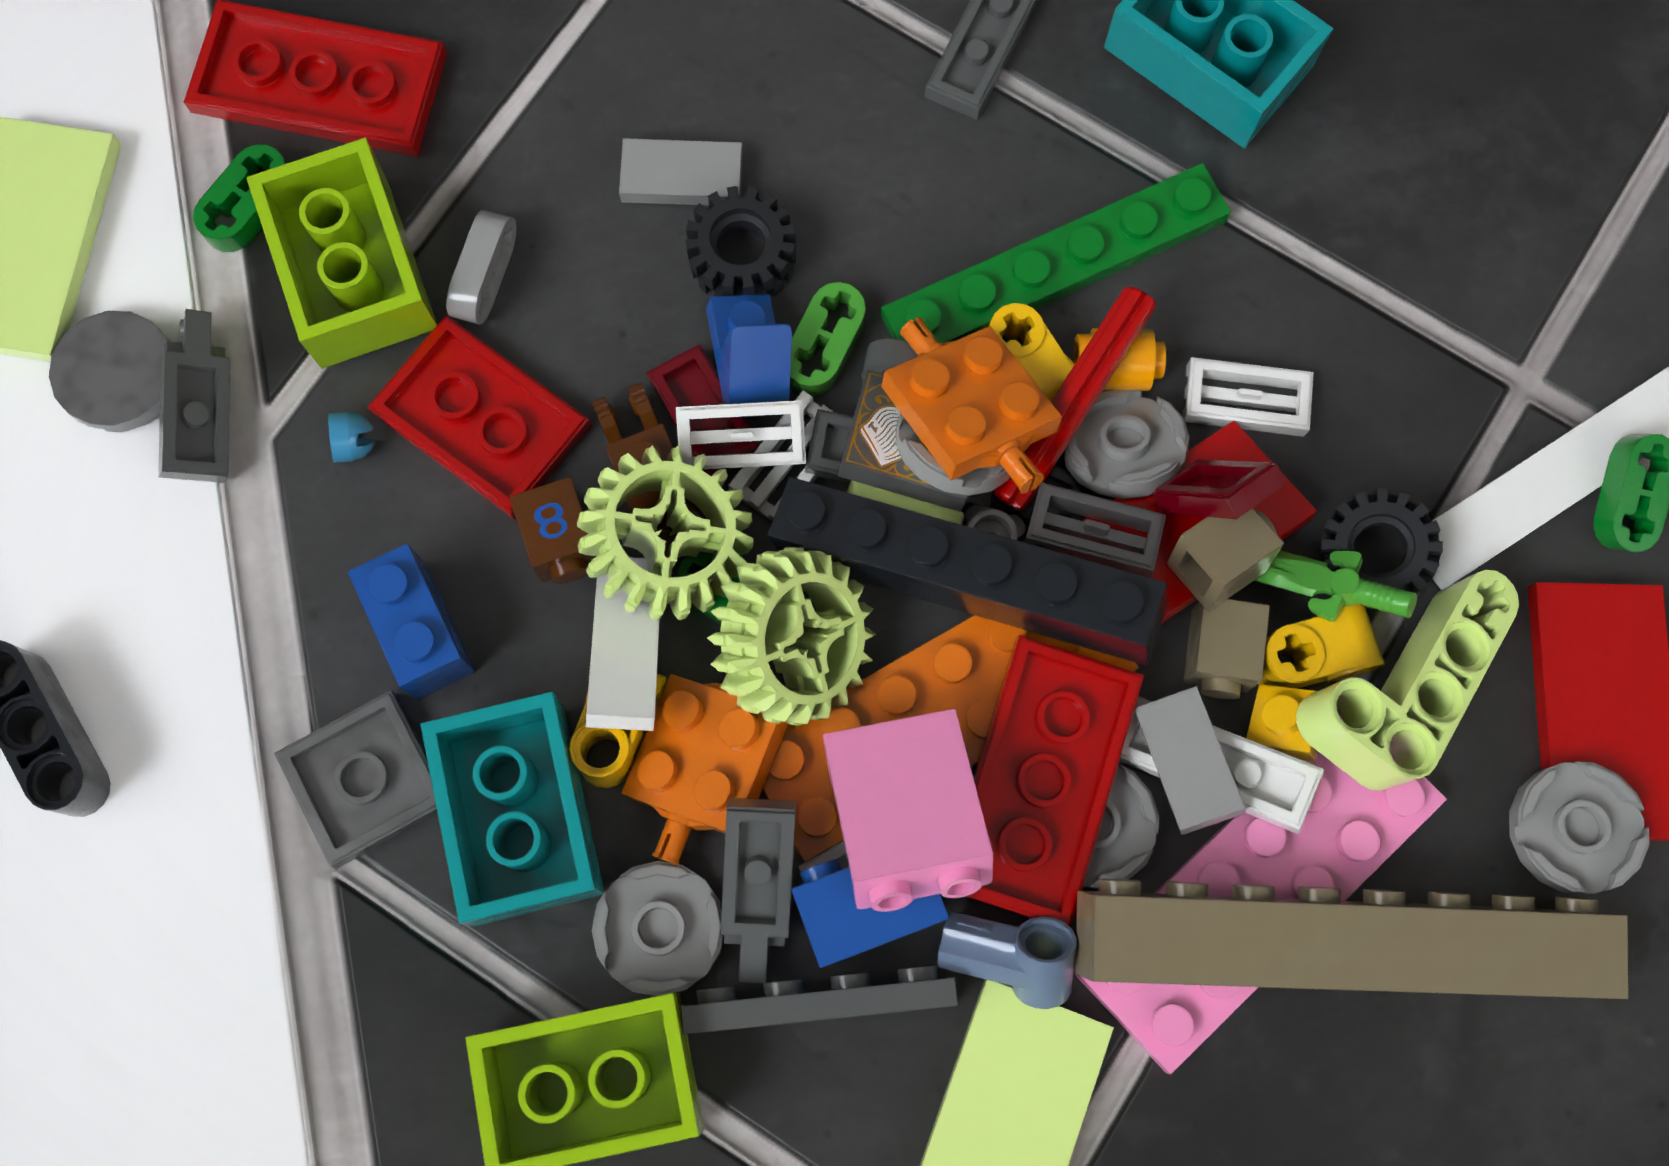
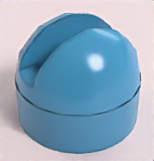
M351 412L328 413L333 463L362 459L372 451L375 445L374 439L358 438V434L370 432L374 429V426L366 417Z

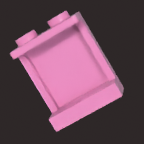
M955 709L823 734L827 768L836 800L857 909L873 908L879 912L895 911L908 906L913 899L937 894H941L946 898L965 897L977 892L982 885L992 882L993 852Z

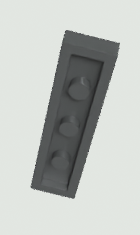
M937 966L899 969L897 970L898 984L872 986L870 973L831 976V991L805 993L804 979L764 983V997L738 1000L736 986L697 990V1004L681 1006L683 1034L958 1006L955 978L939 979Z

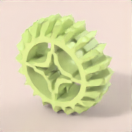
M652 445L650 448L645 449L642 456V464L631 454L627 453L620 458L618 463L619 472L608 467L604 468L598 477L601 488H589L583 501L590 510L580 512L577 520V527L589 533L580 538L578 543L579 553L597 556L588 564L586 569L590 578H598L608 574L610 578L604 586L602 593L605 598L615 596L620 589L628 593L629 596L624 605L627 613H633L641 600L649 602L648 612L652 620H659L666 604H670L672 612L678 620L687 618L690 613L691 602L702 612L710 610L715 603L714 594L726 597L721 586L733 582L731 577H739L737 567L744 566L747 563L740 555L748 554L754 544V538L741 532L751 524L752 513L733 510L744 497L742 494L743 489L724 491L722 485L728 477L726 469H720L712 476L703 471L707 461L705 454L698 455L691 465L682 463L683 454L680 446L671 449L666 461L661 460L658 451ZM649 491H660V498L656 506L650 509L634 508L632 514L616 511L633 496ZM685 498L695 504L707 519H702L692 514L685 504ZM667 511L666 526L673 529L670 536L677 534L664 555L666 541L659 538L662 530L657 532L655 530ZM618 539H622L623 546L637 549L644 555L648 571L638 566L629 558ZM699 552L713 553L711 563L701 571L688 576L671 577L677 558L681 556L697 557Z
M785 547L784 550L766 551L763 554H757L756 564L746 563L744 566L737 567L740 583L730 582L727 585L721 586L729 600L727 606H719L711 610L718 620H722L721 630L707 637L714 645L721 646L722 653L710 664L717 671L727 673L720 688L726 690L730 695L738 696L736 706L750 713L759 714L762 712V718L765 721L779 724L781 721L795 726L808 724L810 719L820 720L822 718H829L831 706L848 705L846 687L854 688L864 685L857 672L860 664L873 661L864 652L865 640L877 635L864 625V619L874 608L864 602H858L865 585L856 582V580L849 579L850 567L844 566L840 562H832L831 555H825L821 551H804L803 548ZM803 590L807 593L810 599L804 598ZM811 600L815 606L816 612L812 606ZM769 661H773L776 672L783 674L786 686H783L777 680L769 666Z

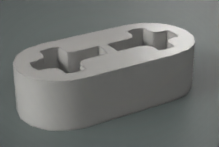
M485 209L480 210L476 215L448 288L446 309L450 317L478 325L483 324L488 318L515 244L516 221L513 217Z

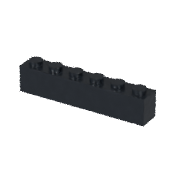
M790 476L767 534L778 551L784 550L785 547L803 548L804 551H821L825 555H831L832 562H840L842 565L850 567L849 578L1145 666L1149 664L1167 607V582Z

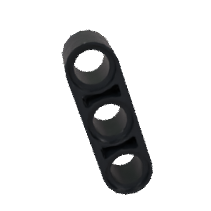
M0 641V748L25 796L34 806L50 812L72 817H84L95 813L106 802L110 793L111 782L107 770L56 675L43 657L6 641ZM13 663H16V676L9 685L3 687L2 681L5 671ZM45 716L46 729L42 737L32 743L31 729L38 719ZM74 770L76 775L75 787L66 798L62 799L59 791L60 783L68 772Z

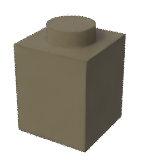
M1252 508L1237 520L1215 517L1205 518L1180 536L1166 564L1205 609L1210 612L1264 574L1279 553L1284 542L1277 535L1270 519L1262 512Z
M1227 599L1208 612L1198 602L1191 610L1183 683L1200 685L1201 694L1219 699H1238L1241 692L1247 693L1261 683L1270 606Z

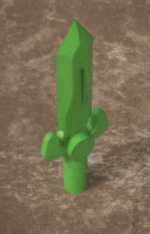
M1280 550L1268 570L1254 580L1310 597L1323 593L1332 595L1329 599L1311 598L1308 602L1309 610L1329 622L1338 619L1344 606L1349 607L1356 604L1410 618L1417 602V594L1415 592L1360 578L1358 573L1363 559L1361 554L1355 551H1333L1330 554L1331 563L1342 568L1334 572L1328 569V563Z

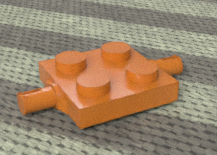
M916 317L915 321L912 319L902 327L900 335L908 342L918 356L884 371L881 387L949 479L952 481L978 468L1002 466L1022 494L1028 493L1029 489L1032 491L1042 483L1044 475L1038 471L1024 451L1030 444L1056 433L1062 419L1061 414L991 326L954 342L942 343L936 339L921 317Z
M670 674L655 710L653 731L646 732L621 794L634 801L653 807L662 817L667 819L652 856L678 866L692 829L697 831L717 830L725 833L728 798L759 799L788 724L782 721L779 724L765 721L762 718V712L755 714L744 711L741 707L736 706L738 696L728 694L726 690L720 688L722 684H701Z

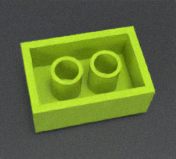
M366 137L246 177L299 341L321 369L432 331L437 326L385 172Z
M670 993L465 1037L485 1166H565L700 1136L705 1128L688 1035L683 1034L680 993Z

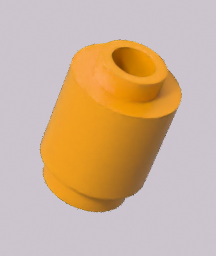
M1092 328L1090 334H1076L1073 348L1074 364L1098 328ZM1153 329L1141 330L1103 390L1150 391L1153 380L1163 378L1166 366V347L1164 342L1155 341Z

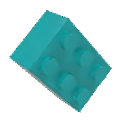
M1122 0L1115 8L1104 48L1245 149L1314 67L1334 28L1294 0Z
M553 692L420 723L459 924L479 926L604 894L580 775L577 767L572 762L569 751L571 733L565 705Z

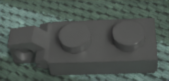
M185 309L184 319H180L179 342L166 341L164 346L160 375L158 478L224 483L228 478L230 358L225 357V348L211 346L212 312Z
M728 798L721 935H724V944H741L739 982L766 983L768 946H784L785 938H788L796 801Z

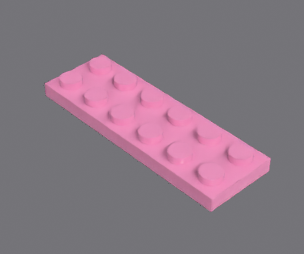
M1340 712V713H1339V716H1340V718H1341L1342 721H1343V717H1342L1341 712ZM1317 752L1316 762L1302 760L1323 768L1324 774L1299 834L1245 813L1231 818L1167 881L1207 883L1208 896H1232V884L1275 886V898L1298 899V887L1337 888L1341 889L1340 901H1346L1447 799L1425 777L1383 791L1370 790L1359 784L1321 753ZM1166 882L1154 893L1166 894ZM1075 974L1167 1074H1172L1258 988L1093 982Z

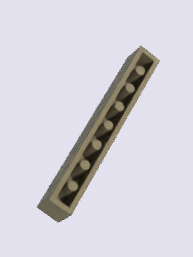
M1099 879V891L1077 890L1075 974L1093 982L1628 999V916L1599 912V899L1558 896L1555 897V909L1535 908V897L1492 894V906H1471V894L1428 892V904L1406 903L1405 891L1363 889V901H1340L1341 889L1307 886L1298 887V899L1275 898V886L1255 884H1232V896H1208L1207 883L1167 881L1166 894L1141 893V881L1126 879Z

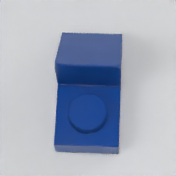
M770 294L711 296L706 312L723 403L740 404L789 401L792 331L790 324H775Z

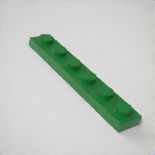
M1201 163L882 306L881 318L892 339L906 341L900 335L902 327L911 319L915 321L916 317H921L939 342H954L989 327L995 312L1002 306L1020 303L1034 309L1040 308L1225 224L1231 211L1204 164Z

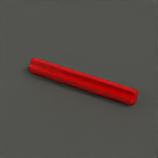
M1126 287L1122 290L1051 401L1062 416L1057 432L1030 444L1024 451L1038 471L1044 475L1042 483H1044L1156 309V301L1143 290L1136 287ZM1009 477L1008 481L995 489V495L1010 507L1023 511L1027 509L1035 497L1039 486L1032 491L1029 489L1026 494H1022L1018 486Z

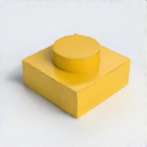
M1259 684L1246 739L1300 760L1316 762L1318 751L1310 746L1301 736L1297 727L1296 713L1303 699L1318 691Z

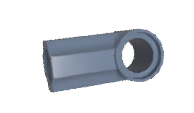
M949 911V919L946 920L943 927L941 944L938 951V968L1011 985L1015 996L1024 1004L1033 1008H1055L1067 1001L1072 991L1076 954V936L1067 924L1051 917H1036L1027 920L1018 927Z

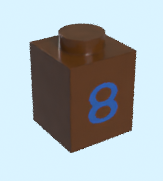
M571 477L509 497L531 566L541 581L546 582L552 579L555 584H564L586 576L588 564L597 556L584 555L578 551L580 538L589 533L577 527L579 514L585 511Z

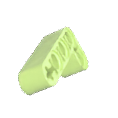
M1483 570L1439 591L1432 598L1381 691L1362 678L1350 677L1306 696L1299 704L1296 713L1297 727L1301 736L1315 750L1359 784L1370 790L1383 791L1429 775L1437 766L1517 615L1519 600L1514 585L1505 575L1497 571ZM1337 708H1338V710L1341 712V715H1342V717H1343V721H1342V719L1340 718V716H1339V714H1338V712H1337Z

